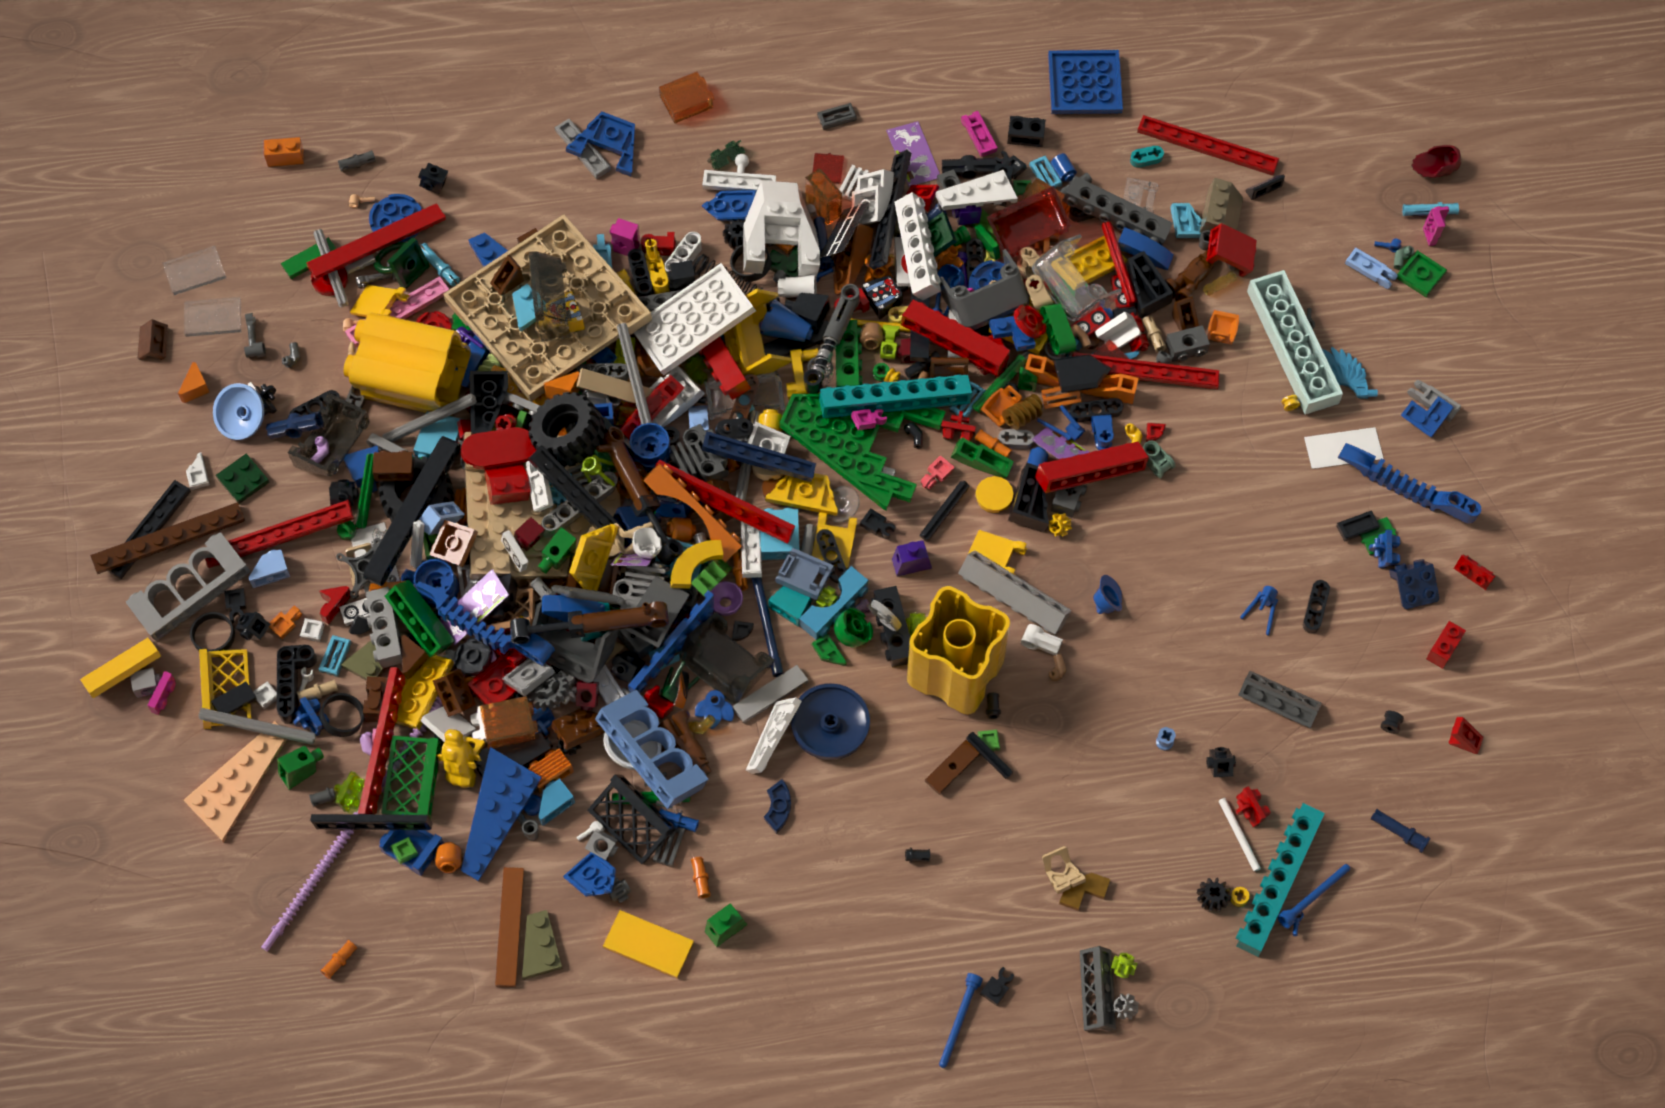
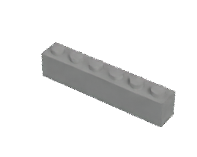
M976 550L967 555L958 574L963 576L964 580L976 584L981 591L992 594L997 601L1011 606L1013 611L1027 616L1029 621L1038 623L1049 633L1056 634L1059 632L1072 611Z

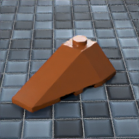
M858 222L844 251L834 254L832 260L835 264L833 278L836 295H841V289L846 284L855 283L871 248L873 228Z

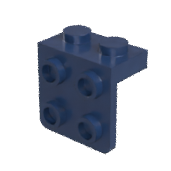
M1419 559L1413 561L1411 565L1398 564L1395 565L1394 569L1389 570L1390 577L1397 579L1401 605L1404 609L1439 601L1434 565L1432 563Z

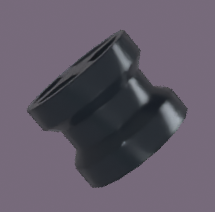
M1388 710L1384 714L1385 720L1382 721L1380 727L1388 733L1398 734L1404 716L1398 712Z

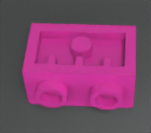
M1448 206L1432 208L1425 221L1423 231L1429 246L1436 245L1441 237V233L1445 228V218L1449 212Z

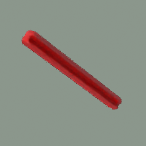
M1105 222L1102 224V230L1128 305L1137 303V298L1112 223Z

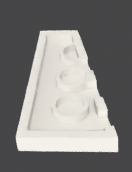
M1004 170L936 192V198L942 210L966 208L968 205H976L978 207L988 203L997 205L1007 201L1017 203L1018 199Z

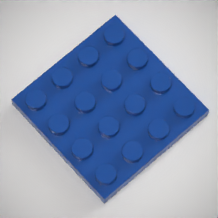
M1119 50L1048 51L1051 114H1111L1123 112Z

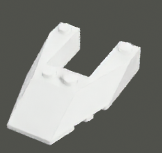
M761 180L743 225L744 272L762 274L765 264V243L798 245V276L816 275L817 277L820 267V250L816 228L797 183Z

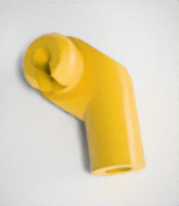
M1127 424L1125 431L1132 440L1131 443L1139 441L1141 444V431L1134 424Z

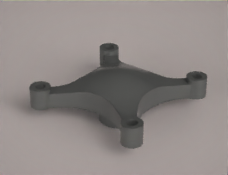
M375 538L371 549L362 556L352 558L346 557L342 553L336 555L337 560L346 562L354 572L355 584L350 592V596L354 599L359 597V591L362 586L369 582L363 578V574L381 542L380 538ZM389 575L387 580L389 582H396L397 579L394 575Z

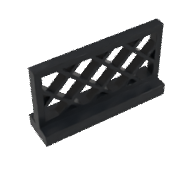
M615 774L610 779L611 783L587 811L641 864H645L669 835H672L677 828L623 775ZM613 788L618 791L619 800L610 801L609 792ZM623 802H629L632 805V814H623ZM606 803V815H599L595 809L599 804ZM610 803H619V815H610ZM632 816L633 828H624L623 817ZM637 816H643L646 819V827L637 828ZM610 817H619L620 829H613L610 826ZM650 829H657L662 834L657 841H651ZM633 830V842L627 843L624 840V831ZM637 830H646V842H637ZM637 844H647V853L643 857L638 854Z

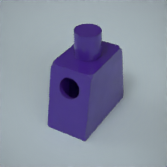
M912 541L908 544L897 546L892 557L897 577L932 569L924 541Z

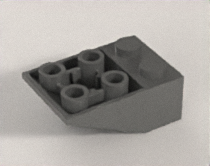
M655 576L636 607H642L644 602L648 604L656 601L667 603L669 624L661 628L642 626L626 628L625 630L658 648L664 646V642L668 638L690 594L679 588H671L670 583Z

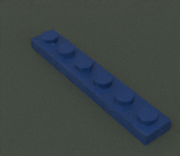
M706 431L702 451L812 482L816 467L814 462Z

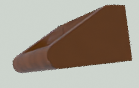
M931 357L930 378L968 375L969 358ZM935 365H964V367H935Z

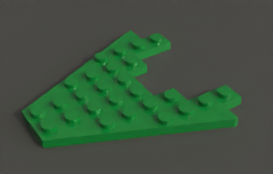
M792 394L779 424L781 429L883 510L887 511L892 497L911 502L917 484L882 473L887 457L870 452L880 427L898 433L903 419H907L940 430L946 411L932 407L883 412L880 417H887L885 424H876L875 428L858 430L851 415L823 418L819 401L820 394Z

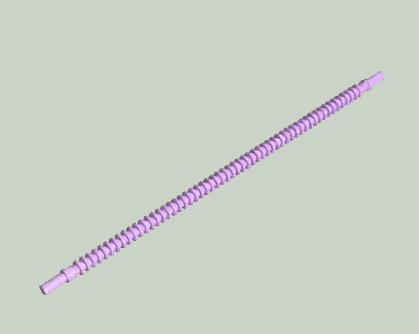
M436 697V701H434L429 713L442 707L440 697ZM423 723L420 730L413 728V733L409 734L410 737H422V732H426L425 728L427 726ZM403 742L404 746L399 748V754L409 747L406 742ZM410 752L405 754L402 758L406 760V755H410ZM401 759L394 763L393 769L396 773V769H400L399 765L403 764ZM387 770L382 780V792H384L383 787L386 784ZM353 830L340 831L341 835L337 836V841H333L334 845H330L331 849L326 851L327 855H323L324 859L320 860V865H316L317 869H313L314 873L309 875L310 879H306L307 883L303 884V889H299L300 893H296L297 897L292 899L293 903H289L290 907L286 908V913L283 912V917H279L280 921L271 928V934L261 946L263 950L268 952L278 936H282L285 926L290 925L289 921L293 920L292 916H296L295 912L300 910L299 906H303L302 902L307 901L306 896L309 897V892L314 891L313 887L317 886L316 882H320L319 878L324 877L323 872H327L326 868L331 867L330 863L334 862L333 858H337L336 854L341 852L340 848H344L343 844H347L346 840L351 838L350 834H354Z

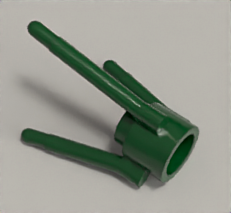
M685 661L681 662L671 683L669 682L674 668H670L664 686L660 691L661 694L659 696L672 703L676 701L679 688L675 686V683L685 665ZM700 673L689 683V689L703 677L704 673Z

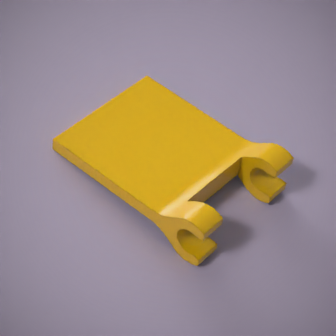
M367 285L351 309L350 314L367 317L369 312L390 316L392 313L390 308L396 299L406 302L410 295L404 294L406 289L403 287L391 289Z
M819 512L812 556L824 561L816 536L820 530L828 529L833 533L845 567L848 569L857 527V518H849L848 528L826 525L827 513ZM823 535L821 540L825 541L827 548L829 547L828 538L830 537ZM830 551L826 554V558L828 560H835L837 554Z
M978 530L969 553L976 550L1016 575L1014 573L1015 569L1007 567L1013 551L1020 555H1025L1027 543L1012 541Z

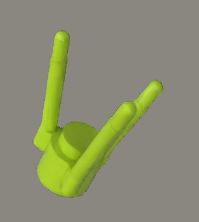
M596 455L588 457L583 461L581 471L585 474L588 483L592 482L590 475H599L611 486H615V483L601 472L600 464L604 463L614 466L613 462L599 458Z

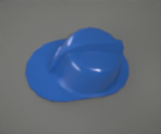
M1103 575L1100 579V587L1093 596L1097 613L1109 614L1115 610L1120 612L1122 610V592L1120 587L1112 577Z

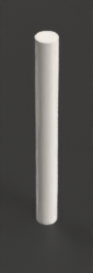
M1226 798L1220 799L1218 802L1253 871L1260 870L1261 867Z

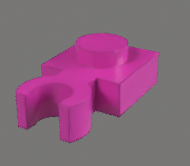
M870 409L853 411L851 415L858 430L875 428L876 424L883 425L887 420V417H880L883 414V409H877L874 413H871Z

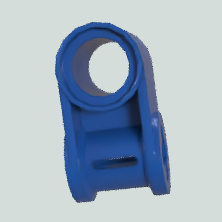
M1092 416L1091 426L1096 448L1102 450L1112 447V440L1114 438L1112 416Z

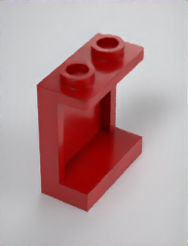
M1221 223L1210 231L1206 261L1213 264L1220 260L1239 269V276L1244 277L1254 269L1257 240Z

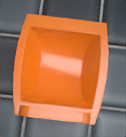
M1214 310L1209 322L1208 340L1232 345L1238 330L1239 315Z
M1008 385L1005 389L1000 388L992 394L981 410L1000 427L1005 423L1002 411L1018 403L1022 396L1012 386Z

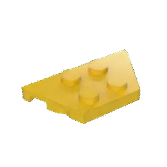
M814 473L812 482L785 475L765 498V502L835 516L838 514L828 476Z
M610 524L581 535L569 573L583 589L598 590L619 526Z

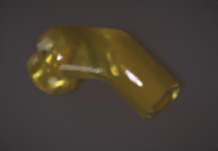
M708 715L703 721L694 720L688 722V725L694 733L704 734L716 720L712 715Z

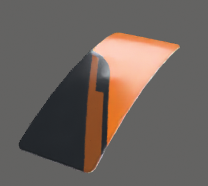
M683 670L680 673L679 689L674 706L681 709L685 706L689 689V673Z

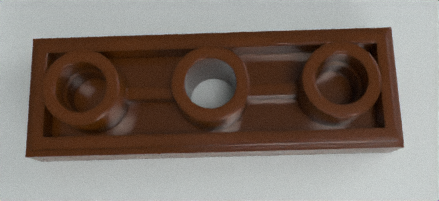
M965 740L925 779V783L940 795L980 753Z

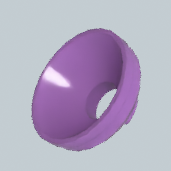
M728 581L719 582L710 591L714 594L713 612L716 614L728 616L740 609L743 595L741 589L736 584ZM724 598L730 599L731 605L723 607L720 605V601Z

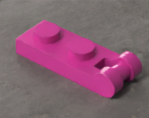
M979 111L972 112V115L961 116V122L965 126L980 157L997 152L998 147Z

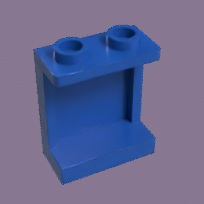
M390 830L388 834L385 833L380 839L379 847L384 854L397 862L398 860L391 850V845L408 837L410 838L418 852V856L402 863V865L419 876H422L435 858L437 847L444 844L442 837L437 834L432 835L426 830Z

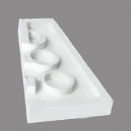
M795 697L775 703L746 771L755 774L761 773L766 768L768 760L801 704V700Z

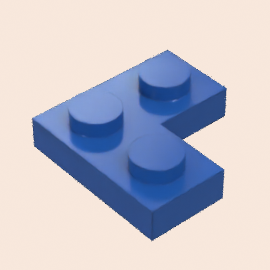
M1014 316L991 319L989 321L994 339L1012 336L1017 351L1035 349L1036 343L1034 338L1027 336L1019 329Z
M1440 396L1436 398L1428 410H1425L1412 400L1401 416L1432 438L1455 407Z

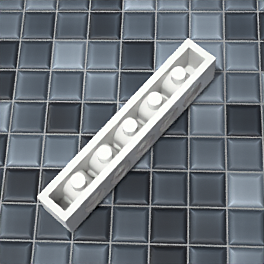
M912 192L895 201V207L912 294L921 300H925L941 291V281L937 274V263L934 259V248L930 239L931 232L928 229V217L924 209L925 202L921 197Z

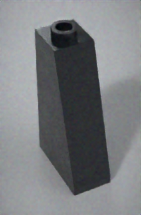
M541 732L491 746V748L527 769L528 765L533 761L538 760L539 762L545 758V754L553 747L549 738H544ZM490 747L482 749L478 754L481 761L474 760L477 766L476 769L482 778Z

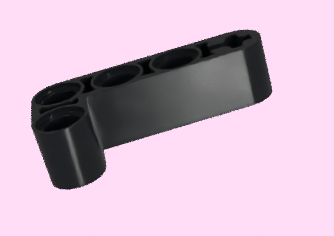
M310 645L283 646L277 651V713L285 724H291L297 718L295 712L298 711V669L304 667L311 668L317 663V656ZM306 654H311L309 658L303 659ZM288 655L291 656L290 659H288V660H283L284 657H286V656H288ZM285 674H291L290 677L283 678ZM291 692L289 696H283L284 693Z

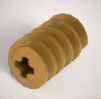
M1031 394L1024 400L1002 411V417L1007 425L1018 430L1020 426L1023 427L1026 423H1030L1031 420H1035L1043 415L1042 401L1038 395Z

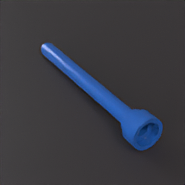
M1344 864L1294 908L1281 912L1277 916L1279 923L1285 928L1291 927L1295 923L1296 916L1349 872L1350 866Z
M967 974L965 980L967 989L939 1062L941 1068H946L974 991L981 987L983 978L976 974Z

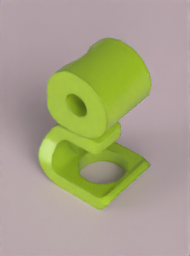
M883 324L885 341H882L880 359L895 360L897 352L895 336H899L900 326Z

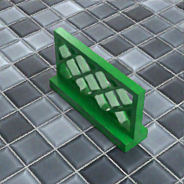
M392 736L382 815H428L431 820L439 766L437 754H440L442 744L438 738L426 739ZM397 741H404L409 746L401 754L396 750ZM419 743H426V751L419 756L414 747ZM412 750L418 758L408 765L402 757ZM401 759L406 767L399 773H396L393 769L394 763ZM418 761H421L424 769L416 775L411 767ZM409 769L415 777L405 784L399 776ZM398 778L403 787L394 793L390 788L391 783ZM418 780L421 784V790L414 795L408 787ZM407 789L412 797L402 804L397 795ZM394 798L401 805L395 811L387 810L388 803ZM415 800L418 803L417 813L409 812L405 806Z

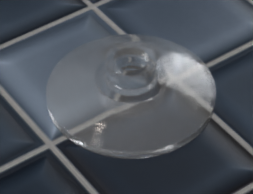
M841 486L832 490L838 514L837 516L827 514L830 520L837 523L845 522L856 514L860 503L859 496L854 489Z

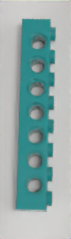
M968 375L939 376L928 379L920 378L917 380H901L877 384L827 387L820 389L819 401L823 418L851 416L853 411L870 409L871 413H874L877 409H883V412L970 404L972 390Z
M1302 803L1300 809L1296 807L1291 817L1295 821L1292 826L1288 824L1284 832V836L1287 838L1284 843L1280 841L1276 853L1279 855L1276 860L1273 858L1268 867V870L1271 871L1269 877L1264 875L1260 887L1263 888L1261 894L1256 893L1251 903L1255 907L1252 912L1248 910L1244 918V922L1247 924L1244 929L1240 928L1235 939L1239 941L1236 947L1259 957L1323 819L1324 812L1305 803ZM1298 825H1305L1307 830H1301ZM1295 841L1300 847H1293L1290 842ZM1288 858L1292 864H1285L1282 859ZM1279 875L1283 878L1284 881L1279 882L1274 878V876ZM1271 892L1276 898L1270 899L1266 893ZM1258 910H1265L1268 916H1261ZM1256 927L1260 933L1254 934L1250 928Z

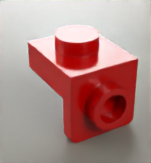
M656 685L651 690H647L644 698L648 703L647 708L663 719L673 711L674 703L658 695L660 686Z

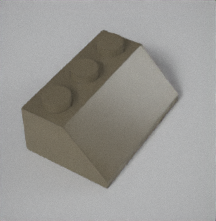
M1218 178L1213 179L1208 188L1199 233L1205 230L1211 231V229L1221 223L1237 230L1243 197L1233 183Z

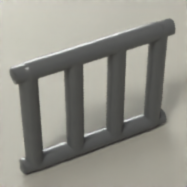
M560 585L552 586L553 592L569 598L617 605L625 603L622 597L607 592Z

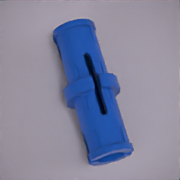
M662 808L660 809V812L677 829L680 827L696 832L699 820L683 816L680 812L676 814Z

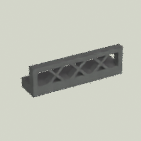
M1249 671L1238 694L1240 697L1311 728L1322 704L1252 671Z
M1101 946L1080 950L1084 1031L1087 1032L1097 1029L1116 1030L1115 1012L1113 1011L1112 951ZM1093 954V961L1088 965L1087 955ZM1093 973L1095 980L1090 985L1088 978ZM1092 993H1094L1096 997V1000L1093 1003V1005L1089 1003V998L1092 995ZM1095 1013L1097 1015V1024L1090 1025V1018Z

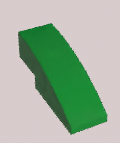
M963 437L956 443L950 457L974 469L1007 478L1014 463L1011 459L983 444L978 446Z

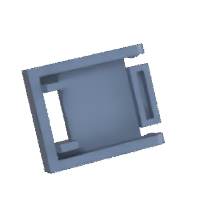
M792 548L775 581L780 585L817 600L833 571L834 565ZM818 573L824 575L819 586L814 583Z

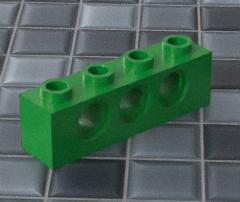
M850 320L840 345L835 346L836 387L863 385V378L859 376V371H862V359H858V354H862V344L858 343L861 327H857V320Z

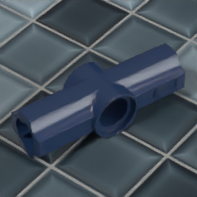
M319 412L304 416L292 413L286 420L267 424L266 430L270 439L284 436L299 438L302 436V432L323 428L324 422Z

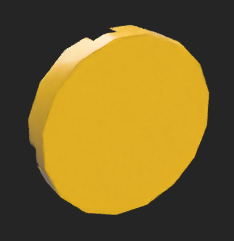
M992 476L985 478L979 483L975 496L978 505L983 510L999 513V511L1009 508L1014 493L1012 486L1007 480Z

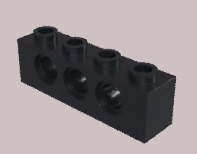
M897 586L874 590V598H871V602L876 600L885 607L891 608V612L902 624L898 631H892L883 625L879 620L880 618L876 615L877 626L882 628V633H880L882 644H886L887 650H885L886 660L891 662L892 668L907 665L910 634ZM899 642L902 645L899 647H895L893 643Z

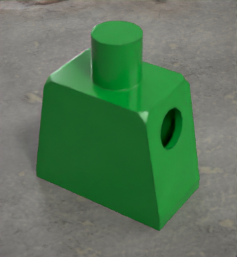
M561 527L543 549V560L537 567L545 574L552 567L558 570L571 553L575 551L577 539Z
M302 746L277 759L278 775L288 790L315 774L316 762L322 760L324 755L319 748L310 752L306 746Z
M730 903L707 920L704 932L717 948L747 926V923Z

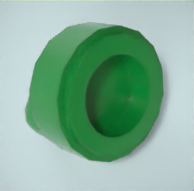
M347 521L337 526V533L341 539L351 540L355 537L357 530L353 522Z

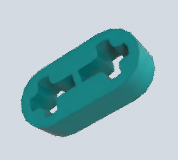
M1160 146L1136 149L1131 153L1130 163L1136 168L1158 164L1163 160L1164 150Z

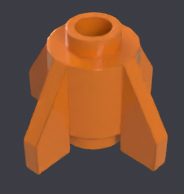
M952 245L934 258L937 263L936 269H940L945 264H953L959 268L963 266V261L960 257H957L958 251L962 246L954 247Z
M871 254L865 259V265L868 266L864 276L865 283L872 281L874 277L891 276L893 279L889 267L894 264L893 258L888 256L887 264L875 270L869 267Z

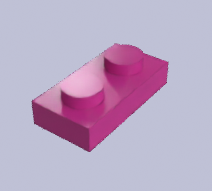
M164 671L147 705L151 713L159 715L160 711L166 707L167 697L176 686L175 679L171 673Z

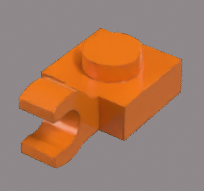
M294 605L286 614L280 612L270 622L269 628L283 639L296 626L293 621L298 620L302 616L300 609Z

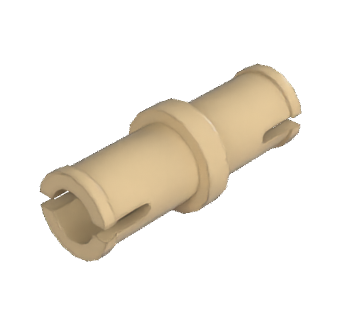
M1149 316L1145 317L1142 322L1147 330V337L1155 348V352L1159 353V350L1164 351L1166 345L1161 337V330L1157 328L1153 316H1150V319Z
M334 679L327 683L314 684V687L297 691L299 701L304 697L308 701L315 698L321 699V696L338 692V688Z

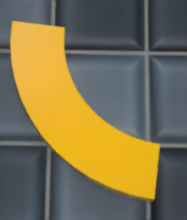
M721 540L700 542L686 549L678 557L673 567L670 581L671 588L690 589L692 573L699 564L710 560L722 559L724 554Z

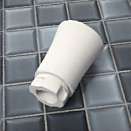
M816 275L786 277V279L778 280L779 297L797 298L800 293L817 294Z

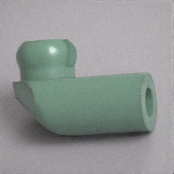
M1405 246L1395 252V269H1402L1403 261L1414 254L1412 246Z

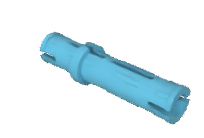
M1437 202V204H1403L1402 212L1403 216L1429 215L1434 207L1448 206V214L1458 215L1459 204H1442V202Z
M427 243L421 244L425 249H422L427 261L438 271V275L444 277L452 287L456 286L453 279L459 284L461 279L451 270V266L445 264Z

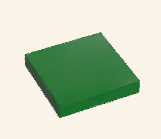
M1417 250L1399 271L1397 279L1419 294L1427 297L1447 273V269Z

